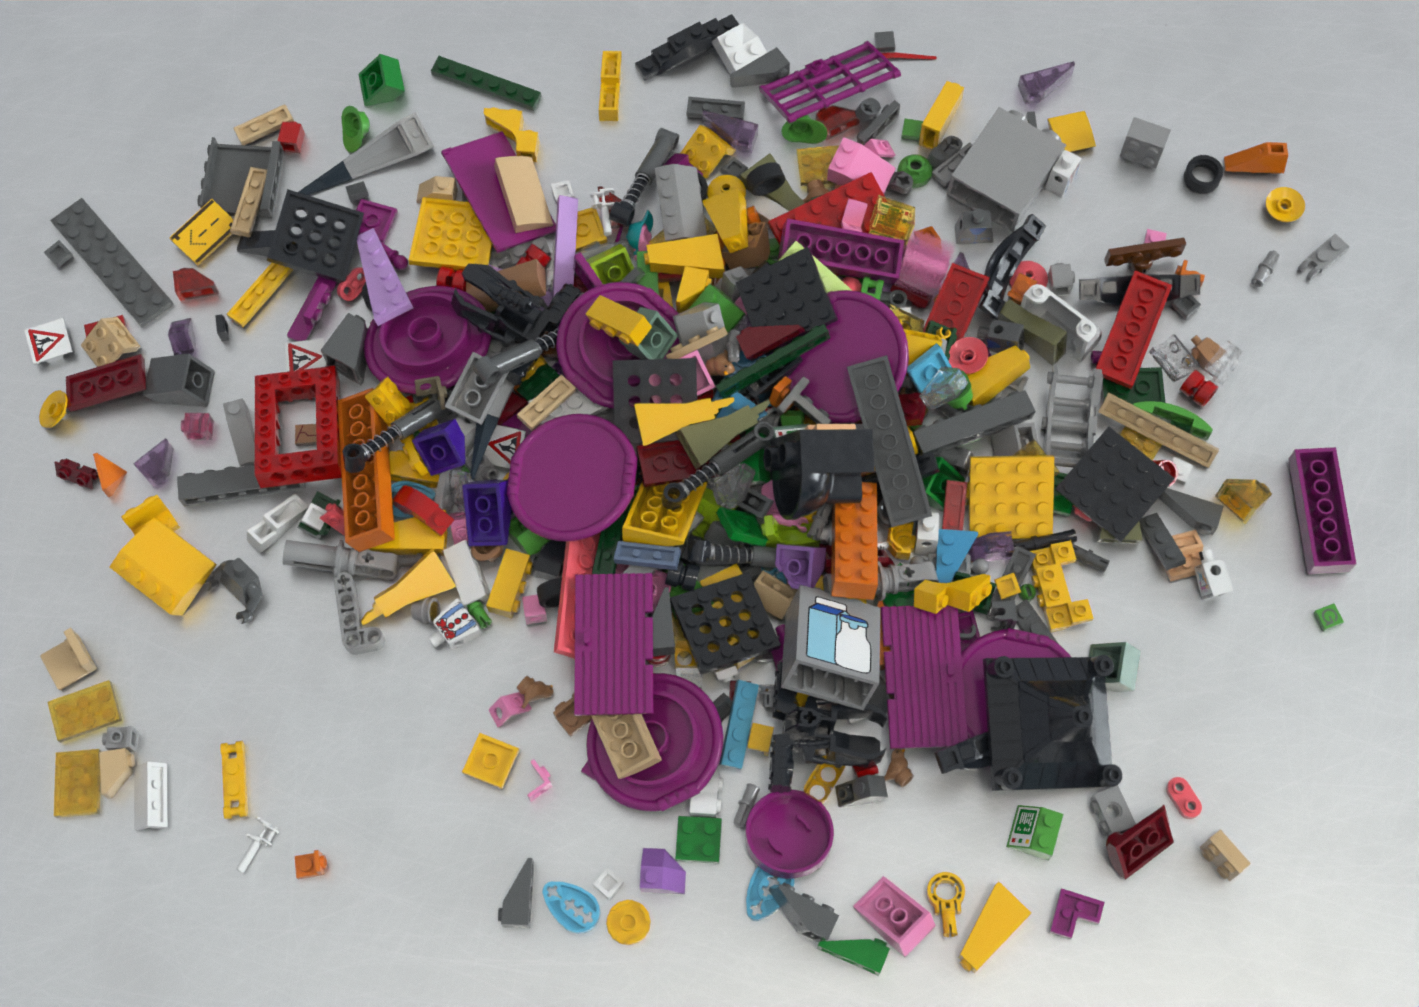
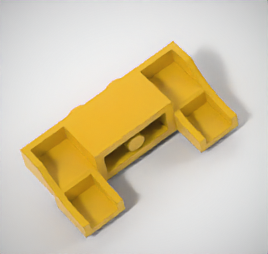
M1071 540L1051 544L1048 548L1030 551L1036 554L1031 564L1033 576H1031L1032 585L1034 588H1037L1039 594L1037 595L1038 606L1043 608L1049 631L1051 633L1062 631L1074 625L1093 621L1094 618L1088 599L1071 602L1062 571V565L1074 563L1077 560Z

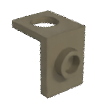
M439 376L415 380L416 396L437 393L441 410H444V398H447L446 386L441 385ZM422 384H431V387L427 390L420 389Z

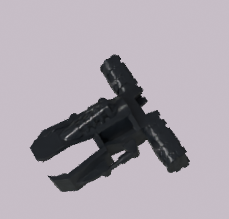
M468 264L462 272L464 280L485 292L499 307L495 314H492L465 302L464 298L458 294L456 287L451 305L458 316L465 318L476 326L480 333L485 332L501 342L503 346L508 347L513 342L523 343L529 339L535 341L536 338H541L545 331L554 332L560 325L568 307L579 297L581 292L579 288L566 283L555 294L548 308L545 309L539 305V296H534L530 292L523 290L517 285L515 280H507L490 265ZM497 327L505 334V336L497 332L494 333L492 331H494ZM537 359L510 371L506 377L507 380L516 386L522 383L521 379L526 377Z
M783 662L777 664L774 681L775 702H773L775 712H773L772 717L782 720L783 727L782 734L773 735L775 742H771L772 752H770L769 768L771 784H768L770 792L788 793L791 791L790 785L794 769L792 753H801L806 764L825 763L834 765L836 768H841L842 766L869 768L881 762L886 749L880 752V741L870 736L850 735L834 731V726L837 719L868 718L869 721L878 723L884 728L887 721L884 711L873 704H867L864 710H859L813 696L807 698L805 707L797 706L795 704L797 692L781 688ZM827 703L836 704L831 706L830 711L819 709L817 706L826 705ZM815 755H826V759H824V757Z

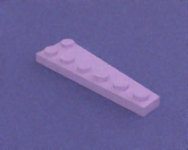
M374 228L358 235L357 244L374 320L379 326L413 309V306Z

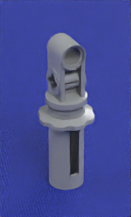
M286 540L283 552V565L332 571V573L334 572V578H337L340 572H347L351 576L358 575L393 580L396 578L399 557L394 553L371 550L358 552L354 548H346L343 540H340L336 547Z
M878 561V587L875 594L877 600L883 601L886 593L897 594L898 592L912 591L924 580L939 583L934 564L932 562H923L919 564L888 565V567H882L880 561ZM831 573L824 574L823 576L824 592L831 593Z

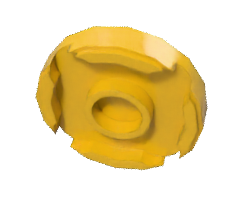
M624 900L615 904L610 909L606 921L611 937L623 945H633L642 941L648 934L651 923L649 913L644 905L633 900Z

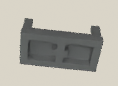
M1015 601L991 602L987 613V620H997L1000 622V626L991 627V631L1007 628L1014 629L1017 623Z

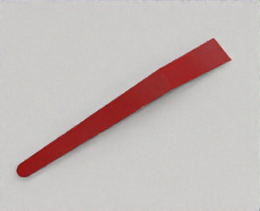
M896 52L882 53L887 59H937L936 56Z

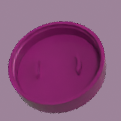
M793 789L788 793L772 792L761 798L750 811L745 830L747 850L753 861L765 872L785 879L801 878L819 869L829 856L834 837L833 822L825 806L803 791Z

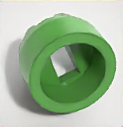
M1024 584L1020 587L1021 593L1018 594L1021 600L1027 599L1032 601L1036 595V590L1033 585ZM1026 588H1029L1031 596H1028Z

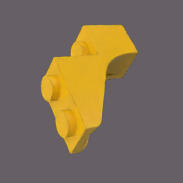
M495 107L484 108L486 124L498 132L503 131L504 135L516 144L517 156L532 157L533 162H537L540 143L538 132L532 130L522 131L524 123L522 111L498 109Z
M980 574L950 583L924 580L914 588V607L937 614L947 605L970 612L984 598L990 595L992 585L990 584L991 576Z

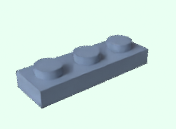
M618 541L614 562L616 564L677 570L681 550L678 547Z

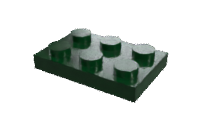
M1162 367L1140 368L1131 389L1103 378V401L1107 394L1110 393L1132 405L1146 401L1166 403Z

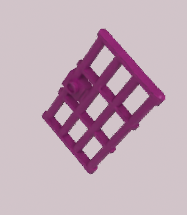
M866 41L862 45L838 55L830 56L826 60H815L805 65V68L800 71L797 70L793 74L759 86V90L790 124L798 118L824 107L827 108L831 104L857 93L865 92L867 89L885 81L896 79L901 76V72L869 41ZM867 50L870 52V54L843 65L841 61ZM876 59L880 62L854 74L850 72V70ZM834 65L836 68L831 70L829 66ZM885 68L889 70V72L861 83L859 79ZM840 74H843L845 76L842 79H839L818 89L814 87V85L829 80ZM809 75L811 79L807 80L805 76ZM799 80L801 82L773 95L770 93V91L793 81ZM852 83L854 87L828 98L823 96L847 84ZM807 89L809 93L783 104L779 102V100ZM814 98L819 101L793 113L787 111Z

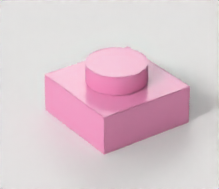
M1147 229L1144 243L1164 241L1167 233Z

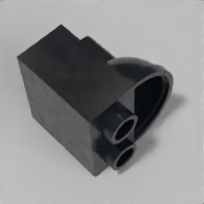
M872 429L797 430L771 439V446L765 447L763 454L764 467L766 471H772L775 503L780 515L785 520H796L812 514L824 504L860 503L862 500L861 475L874 472Z

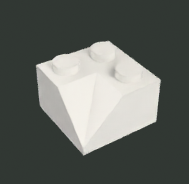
M744 23L730 29L712 41L729 74L734 73L767 53L759 37Z

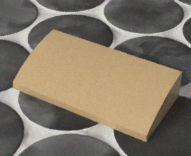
M508 156L495 158L494 167L515 233L553 226L532 157Z
M642 714L591 715L618 779L638 773L662 761Z

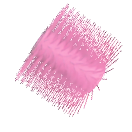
M911 232L914 236H910L911 239H908L910 242H906L907 247L904 244L900 273L903 274H900V278L916 287L911 283L914 282L928 292V290L922 287L924 286L930 292L932 291L937 295L930 288L939 293L935 288L940 289L939 285L942 287L941 281L944 280L947 270H950L948 267L950 265V256L952 255L948 253L952 252L942 246L941 248L937 247V245H934L918 234L926 240L924 241Z

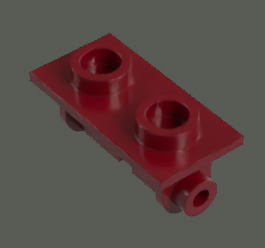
M67 458L61 459L60 462H54L57 477L82 487L94 489L93 480H97L99 477L96 469L83 465L78 470L81 467L80 464Z

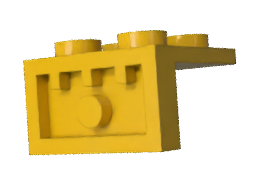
M699 125L680 154H687L689 156V163L703 173L704 178H708L725 154L732 156L736 149L709 127Z
M158 495L146 498L142 504L128 509L121 516L134 535L153 517L160 520L173 531L180 528Z

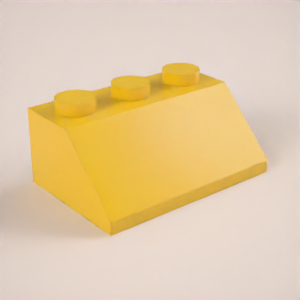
M685 266L676 299V311L678 313L688 310L705 288L712 284L708 270Z

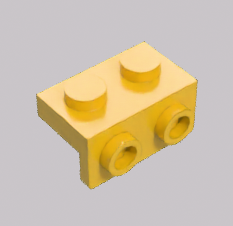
M389 377L384 378L374 390L365 395V398L388 427H391L390 424L413 409L409 400L398 391L396 384Z

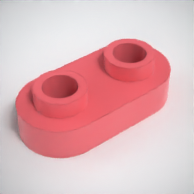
M362 267L353 269L345 281L338 285L337 294L340 299L352 301L362 292V287L366 282ZM358 274L362 276L360 280L357 279ZM346 287L348 288L347 294L344 293Z
M1172 778L1166 786L1168 796L1184 818H1196L1202 810L1200 800L1184 778ZM1175 785H1181L1182 791H1178ZM1188 803L1194 805V810L1188 808Z

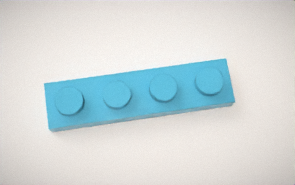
M737 680L720 765L742 769L759 688L758 684Z

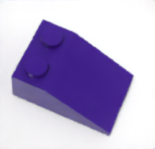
M508 480L472 481L462 484L469 546L507 545L512 511L508 496H506Z

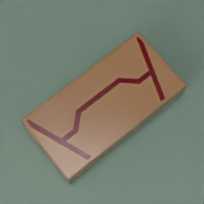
M316 424L295 425L296 446L317 445Z

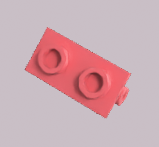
M329 503L325 508L327 512L319 519L345 536L344 511L337 507L336 504Z

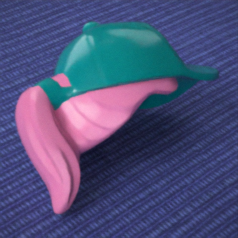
M649 210L646 211L641 221L630 224L626 235L629 246L634 249L633 255L636 262L637 251H647L646 245H650L652 238L650 232L653 227V216Z

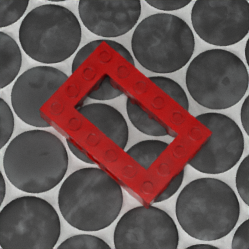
M335 366L255 376V477L260 488L342 478L338 417L340 379ZM316 397L317 450L279 454V446H281L279 429H281L278 416V413H280L278 402L288 401L289 403L292 400L307 398L312 400V398Z

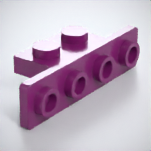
M322 277L317 278L287 333L289 339L296 342L308 339L315 324L320 320L325 306L330 302L331 295L338 282Z

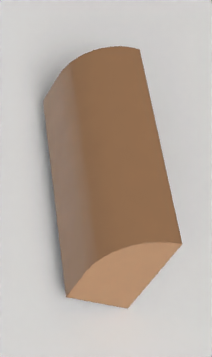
M537 259L497 271L507 280H515L520 288L534 296L542 297L546 295V270ZM466 281V292L475 297L487 312L491 313L497 310L499 305L485 292Z

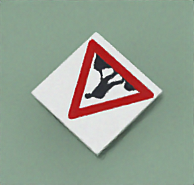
M64 318L24 330L33 364L44 361L51 363L63 359V355L73 352Z
M324 338L284 343L286 372L326 367V361L321 353V349L325 345Z
M496 425L484 455L492 465L510 469L511 457L525 439L526 431Z

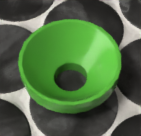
M908 155L898 165L897 172L904 171L912 176V188L926 185L932 177V166L928 159L922 155ZM918 162L921 164V168L917 170L912 169L910 164Z

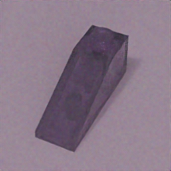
M1074 61L1021 75L1018 88L1025 105L1039 103L1073 74Z
M703 110L702 121L706 127H709L738 151L752 153L758 137V124Z

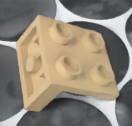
M118 317L100 319L81 344V347L97 367L116 362L123 353L137 352L141 347Z
M72 628L64 631L67 638L64 642L40 655L59 690L97 669L80 636Z
M1221 829L1200 846L1204 858L1209 862L1212 861L1217 867L1216 870L1219 875L1224 879L1227 878L1229 882L1251 864Z

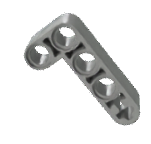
M340 572L338 577L334 578V587L343 645L353 655L382 649L386 640L381 630L377 627L362 628L357 587L354 579L349 573ZM344 582H346V589L348 591H345L343 588ZM352 600V604L350 606H343L346 601ZM349 620H355L352 626H346ZM372 636H379L377 641L370 642ZM353 639L358 640L355 646H349L350 641Z

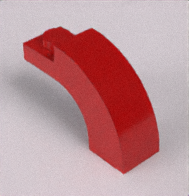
M403 485L392 498V504L405 515L410 514L416 517L440 537L454 521L451 516L438 507L439 505L410 486Z

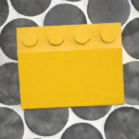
M642 481L622 527L623 542L659 546L684 545L707 487V482H704L703 486L697 487L696 491H691L690 495L682 501L678 509L669 510L663 506L661 501L664 489L668 484L644 487ZM675 494L668 495L672 499L678 498Z
M153 517L119 551L109 568L170 615L183 616L217 564L160 520Z

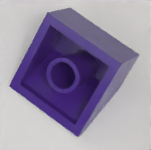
M456 419L424 429L412 440L431 476L463 466L466 463L465 436Z

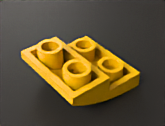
M1085 111L1047 119L1049 130L1058 134L1061 142L1066 144L1065 150L1075 152L1096 146Z

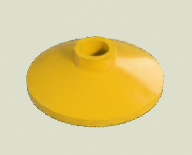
M721 175L710 182L707 196L710 198L738 187L745 198L746 188L739 178L733 175Z
M1279 187L1268 194L1265 206L1267 212L1274 219L1281 222H1293L1304 213L1305 201L1298 191L1289 187Z
M61 390L54 391L44 401L39 414V422L44 428L54 427L65 416L68 402L65 392Z

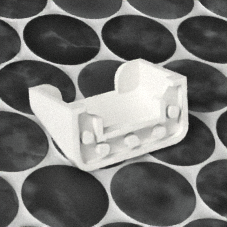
M1033 285L1025 292L1021 307L1040 318L1046 314L1074 335L1075 338L1071 342V345L1075 348L1073 358L1081 363L1101 340V329L1043 285Z

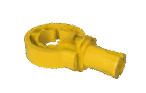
M941 872L934 875L927 887V898L934 907L936 916H939L940 905L944 937H949L950 930L951 937L958 935L955 904L957 915L961 914V904L965 896L964 883L957 875L950 872ZM935 883L933 893H931V887ZM944 883L951 884L952 886L955 883L958 885L955 886L956 895L949 900L938 897L936 887Z

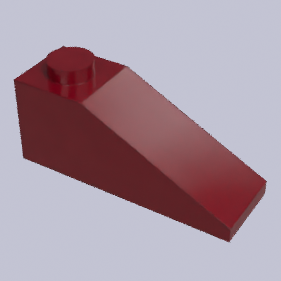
M800 325L747 327L736 338L745 357L754 361L806 331Z

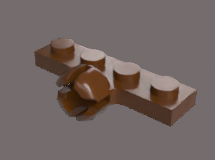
M1183 237L1108 249L1104 261L1106 266H1120L1125 263H1131L1130 269L1133 272L1136 270L1146 273L1151 269L1154 260L1182 255L1186 241Z

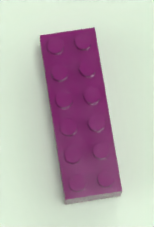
M788 218L783 224L778 260L797 241L804 248L808 247L812 255L834 274L864 279L866 276L870 277V280L878 281L880 279L888 284H895L900 277L904 240Z
M1336 447L1295 449L1288 460L1307 574L1348 573L1357 563Z

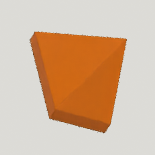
M95 453L93 456L102 490L108 497H111L127 471L100 454Z

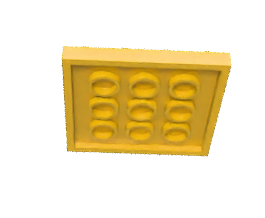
M423 197L408 261L409 265L434 268L446 266L454 268V270H464L468 264L489 265L493 245L469 202Z
M1053 455L970 457L969 531L978 532L976 539L1031 538V536L1035 535L1040 537L1053 534Z

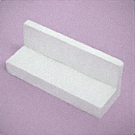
M463 540L443 551L463 605L467 606L479 599L486 603L490 596L488 585L479 561L471 553L472 546H469L468 542Z
M145 762L134 769L135 831H141L146 828L164 829L167 827V763Z

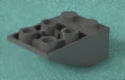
M787 883L769 887V892L797 932L816 942L829 939L839 915L834 913V908L826 904L821 906L815 903V899L808 894L803 893L800 895L794 892L795 888Z

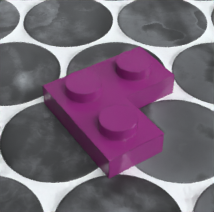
M1061 888L1049 933L1072 939L1077 918L1098 925L1105 902Z

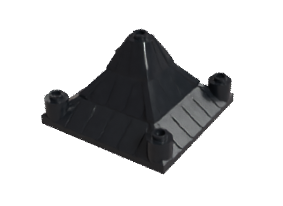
M1107 655L1064 658H1009L1001 656L983 659L992 791L1114 787L1121 782L1122 770L1117 765L1112 764L1111 760L1112 753L1105 676H1109L1114 668L1110 657Z

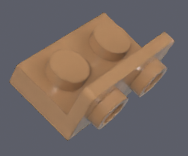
M574 693L567 702L559 703L553 712L555 719L570 737L592 719L591 715H574Z

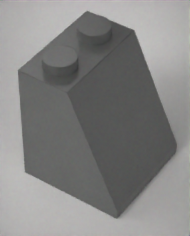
M348 313L325 343L321 353L328 366H335L339 374L361 386L364 382L367 366L364 355V343L368 328L365 324L366 321L359 315L353 316Z
M189 353L151 358L146 379V390H144L143 395L156 403L207 407L214 370Z

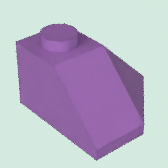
M777 544L775 566L780 572H783L791 588L798 589L800 585L814 588L824 570L826 548Z
M643 848L640 873L641 893L685 894L686 871L666 849Z

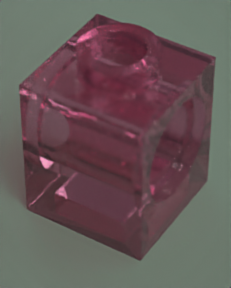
M185 413L184 420L181 421V431L187 439L212 440L214 420L209 413Z

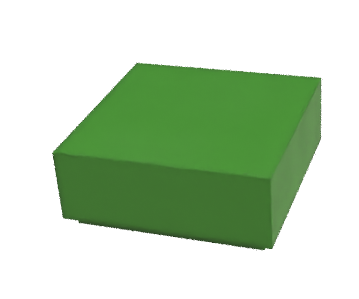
M905 118L901 138L919 141L923 121Z

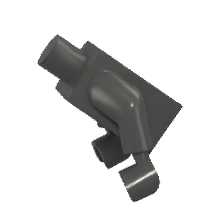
M240 558L234 561H224L213 572V576L207 578L204 584L209 583L210 587L207 591H210L219 585L218 580H220L246 608L244 611L236 614V619L243 618L241 624L248 623L253 620L251 611L255 610L263 596L259 577Z

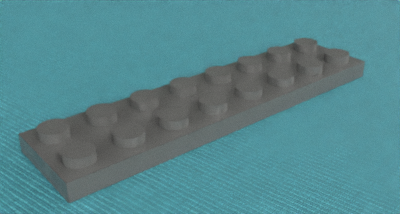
M83 198L50 220L141 327H144L174 305L171 299Z
M888 356L848 366L847 370L864 429L873 430L874 466L891 527L931 517V509Z

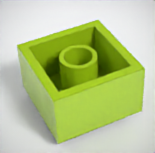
M621 244L586 260L603 284L621 282L634 269L626 248Z

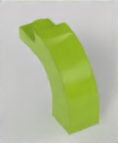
M773 515L764 516V523L761 524L763 535L768 539L765 545L767 547L777 548V544L819 547L821 542L820 540H813V536L811 538L807 536L813 522L801 524L800 526L806 527L807 531L800 532L797 526L792 525V527L780 525Z

